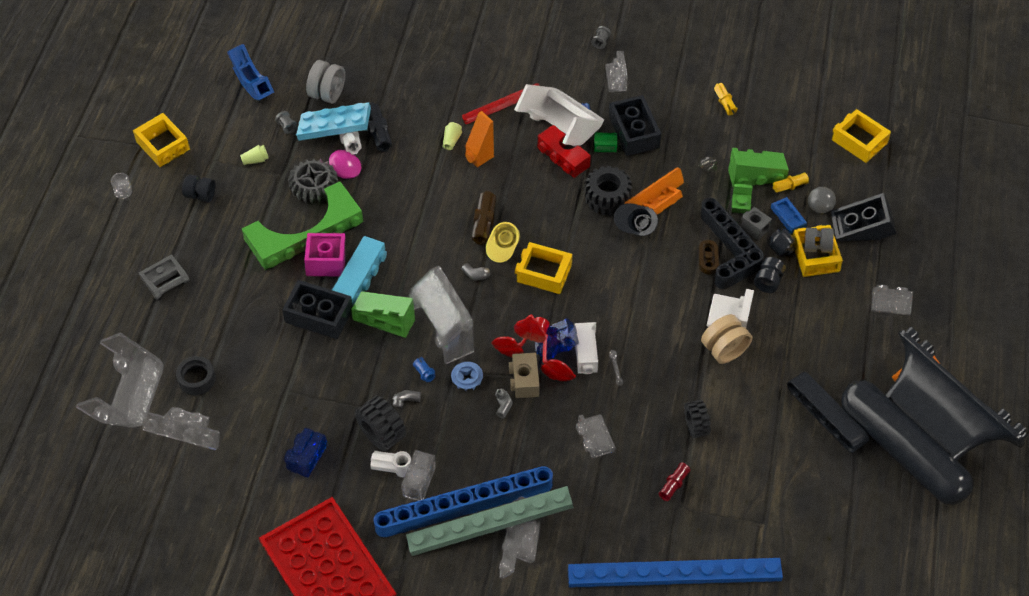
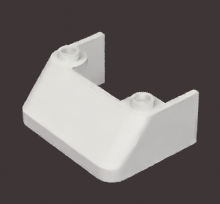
M526 84L514 109L517 112L529 113L530 118L536 121H540V119L546 120L555 125L566 134L562 143L574 147L585 143L604 122L603 118L564 92L552 87Z

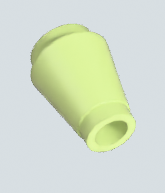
M450 122L445 127L443 147L445 149L452 150L461 136L462 127L459 124Z
M257 145L240 155L244 165L265 162L266 159H269L264 145Z

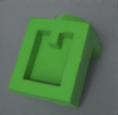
M734 184L731 212L745 213L751 210L752 185Z

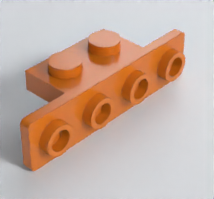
M675 168L624 204H637L653 209L656 214L661 213L668 206L676 203L677 200L683 197L681 190L676 189L684 183L681 169Z

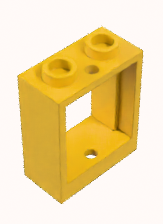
M856 109L853 113L847 114L843 122L835 125L832 141L867 163L888 143L891 131ZM853 124H856L875 138L865 145L847 133L846 130Z
M164 113L133 130L136 142L159 167L190 150L187 137ZM169 130L177 140L157 151L149 141Z
M819 225L811 228H817L818 231H821L822 228H831V225ZM806 228L794 230L793 237L796 239V244L794 245L796 248L795 253L803 277L840 272L843 260L835 237L833 239V252L829 253L828 257L806 259L801 244L805 243ZM815 237V242L819 241L820 237Z
M529 242L527 249L524 248L522 251L521 263H517L515 268L517 282L560 294L572 266V254ZM531 256L560 264L555 278L526 270Z

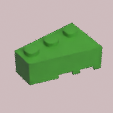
M732 148L728 172L733 187L734 184L763 185L786 179L788 166L784 153L768 151L754 153L750 149L747 152L738 151L737 148Z
M361 291L351 309L353 320L406 338L415 321L413 298Z

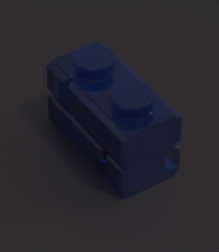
M567 318L548 327L546 332L548 335L546 358L552 359L556 354L562 351H570L573 346L579 344L576 326ZM535 342L537 354L543 357V343Z
M304 428L302 433L296 435L295 445L292 450L289 449L286 452L284 460L289 471L299 473V475L308 478L328 444L325 435Z

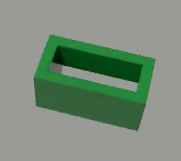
M594 133V152L617 151V133Z

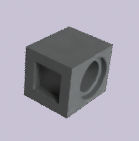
M754 207L749 212L746 211L743 214L741 228L759 241L770 230L772 219Z

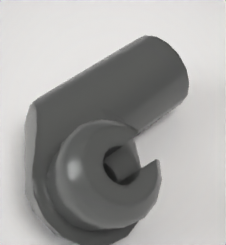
M501 388L495 393L500 404L496 414L500 418H505L513 402L509 393Z

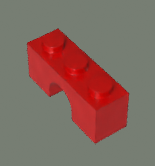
M552 125L538 135L537 147L542 153L549 156L552 162L562 167L564 172L575 178L590 167L591 155L579 145L573 149H563L565 144L562 142L566 134L555 125Z

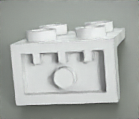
M746 289L745 296H741L740 299L714 294L707 326L709 327L713 322L725 315L733 314L739 319L742 327L746 328L754 290Z

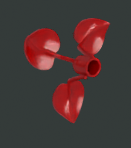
M531 314L525 319L518 321L514 326V330L523 338L520 343H517L511 337L505 336L498 337L491 343L500 353L511 358L512 354H523L524 351L521 347L527 339L543 343L544 364L541 366L542 372L549 378L558 381H568L576 377L570 367L562 361L547 360L548 335L546 332L550 323L545 318H534Z

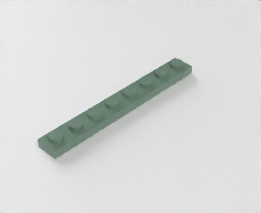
M562 487L406 534L411 555L415 556L574 507L568 487Z

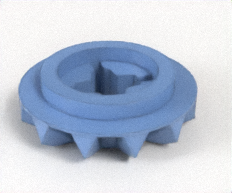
M462 362L452 370V382L458 389L463 388L466 391L472 388L474 390L477 385L481 384L483 379L482 369L473 362ZM471 373V379L467 378L464 380V375L467 376Z

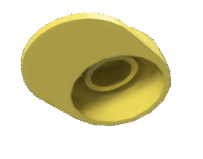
M502 222L494 227L486 244V253L491 260L501 263L512 257L520 239L517 227L509 222Z

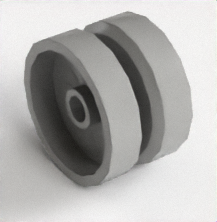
M317 60L308 75L306 84L307 95L314 99L322 98L327 103H335L344 87L345 69L336 64L330 66L326 61Z

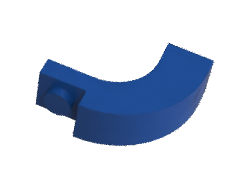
M244 44L227 51L234 66L232 68L250 96L260 100L274 93L268 77L262 76L257 71Z

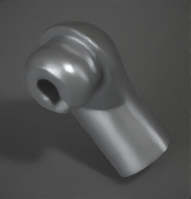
M468 263L464 264L461 268L473 281L483 280L490 276L488 268L480 267L473 269Z
M404 390L397 393L392 398L394 399L393 406L402 407L403 401L406 400L420 402L421 392Z

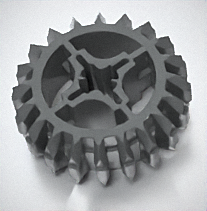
M314 158L312 161L306 159L305 163L299 162V166L294 165L293 170L290 171L288 178L289 189L292 191L293 196H297L298 200L303 199L305 203L310 200L312 204L317 200L320 203L321 199L326 200L324 189L338 183L337 172L334 170L333 165H329L328 161L323 163L322 159L316 161Z

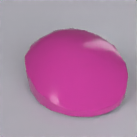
M338 150L330 155L329 165H333L338 177L351 179L360 174L361 163L354 154L352 155L350 152H346V150Z

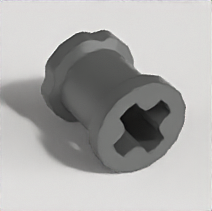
M599 26L596 30L597 34L593 37L591 43L594 47L603 49L606 46V40L611 36V31L605 26Z
M287 111L280 112L275 118V122L282 126L285 134H291L296 131L298 125L296 121L290 118V114Z

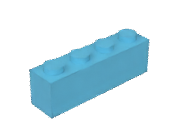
M364 236L332 290L351 296L352 304L354 305L361 291L368 290L370 280L373 276H376L380 263L384 262L387 255L385 244Z

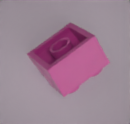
M307 233L305 251L306 276H341L345 269V233Z

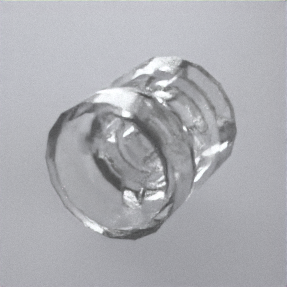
M118 173L111 178V185L116 197L127 198L132 194L133 190L127 174Z

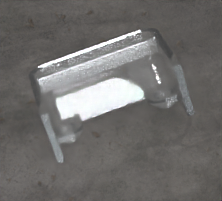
M436 266L430 269L411 288L409 298H413L414 310L422 307L434 326L437 335L435 342L439 348L442 347L444 362L448 364L474 352L473 322L441 267Z
M120 332L100 342V344L115 353L113 366L122 374L112 405L95 397L78 403L76 408L100 423L136 428L142 426L146 421L163 372V363L157 356Z

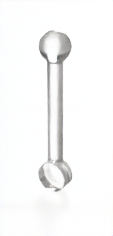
M612 350L609 352V357L613 361L617 378L616 384L621 386L623 379L620 378L616 361L617 352Z

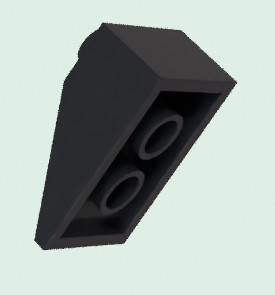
M884 193L831 211L837 241L880 240L897 234L891 207Z

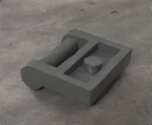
M172 254L139 272L140 278L156 300L174 287L190 281L188 275ZM176 274L179 275V277L171 280L159 288L156 287L158 284L166 281L167 279L175 276Z

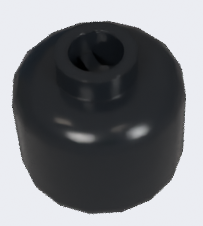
M778 229L768 239L770 241L769 247L780 257L785 254L790 256L796 250L794 247L796 239L786 229Z

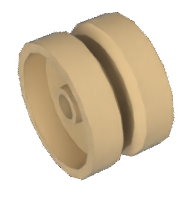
M729 314L713 322L705 330L701 341L709 351H712L711 354L718 363L725 364L739 357L749 347L753 337L745 327H742L741 322L735 315Z

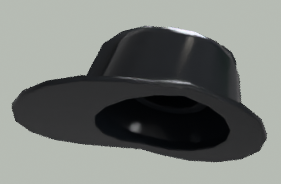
M626 203L617 208L614 214V222L621 231L646 236L656 229L658 217L651 208Z

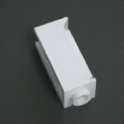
M596 322L575 323L574 339L578 373L598 372L595 339Z

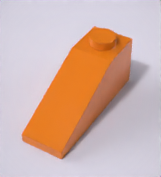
M482 111L478 113L466 143L465 154L466 159L477 168L494 157L493 121Z

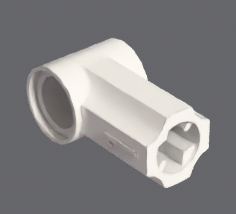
M358 131L339 134L346 152H350L353 155L362 149Z
M374 451L371 457V469L393 472L399 477H407L413 471L411 457L407 452L400 451L393 454Z

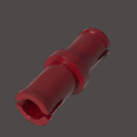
M679 463L674 473L667 477L666 484L658 493L661 499L669 501L675 491L681 488L683 485L682 481L691 470L687 464Z

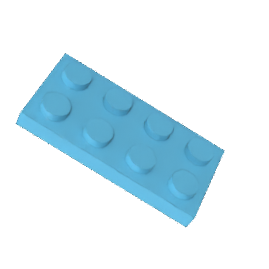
M369 102L357 103L350 106L302 113L296 134L297 138L300 141L367 130L371 110Z

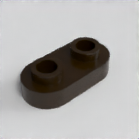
M704 240L699 245V268L704 274L711 275L716 273L719 265L718 245L712 240Z

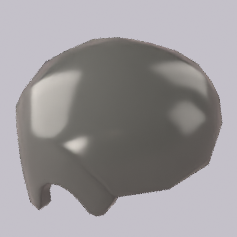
M827 187L813 189L808 197V204L811 210L816 213L832 211L836 203L835 193Z

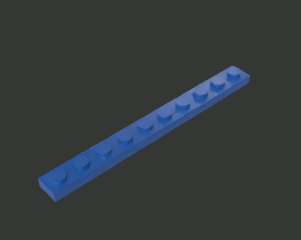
M780 558L568 564L569 587L782 581L783 578Z

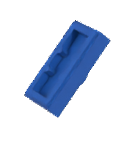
M787 197L771 204V209L791 234L794 230L807 226L805 219Z

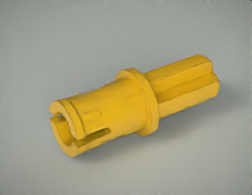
M723 83L716 84L714 90L719 97V103L724 106L727 115H733L732 110L736 113L738 109L732 101V95L728 94Z
M802 173L793 177L787 176L786 179L774 182L773 190L775 192L788 189L794 190L797 186L808 184V175Z

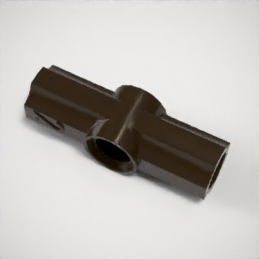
M490 191L480 194L478 209H475L472 241L479 245L487 243L490 228L493 227L496 195Z

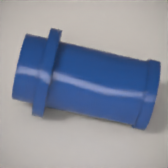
M420 357V360L417 358L413 362V366L420 373L423 381L430 382L435 378V370L428 366L423 357Z

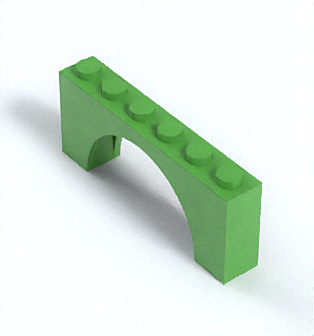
M341 182L324 189L328 203L327 213L321 222L310 230L297 234H280L265 228L259 221L242 228L245 242L264 270L275 267L277 264L306 251L307 233H343L363 222L362 210Z

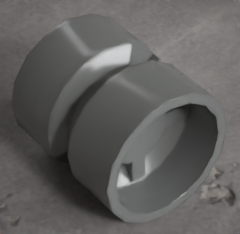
M806 228L805 252L816 253L817 250H820L821 253H832L833 228H822L821 231H818L817 228ZM815 237H820L819 244H815Z

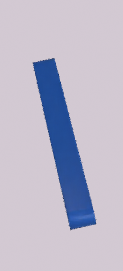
M538 467L383 510L374 517L375 532L380 537H389L542 494L552 488L553 473L548 467ZM541 478H546L547 480H546V481H541V480H539V479H541ZM520 484H527L528 486L523 487ZM502 489H507L508 491H507V492H501L500 490H502ZM481 495H488V497H486V498H482V497H480V496H481ZM467 500L469 502L461 503L460 501ZM448 506L446 509H441L440 507ZM423 511L429 512L425 515L420 514ZM402 517H408L407 520H400ZM381 523H388L386 526H380Z

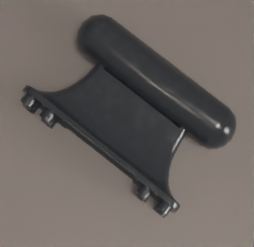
M910 326L906 331L901 329L898 332V336L904 345L905 360L902 370L891 388L884 394L869 381H854L847 385L842 393L841 405L881 447L934 497L944 504H959L966 500L972 492L973 478L969 471L957 460L973 448L991 441H1007L1022 448L1025 445L1024 439L1028 436L1025 433L1027 430L1019 422L1012 427L1010 425L1012 422L1011 416L1003 408L996 413L990 406H986L933 358L936 353L933 351L934 347L927 340L919 344L921 341L918 337L919 334Z

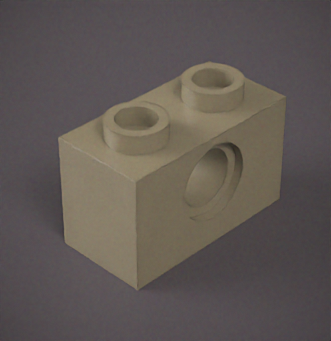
M536 353L512 354V362H509V374H513L514 379H510L511 391H515V398L539 397Z

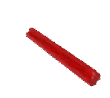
M524 89L463 114L462 119L464 123L469 124L476 121L478 113L481 111L488 116L518 103Z

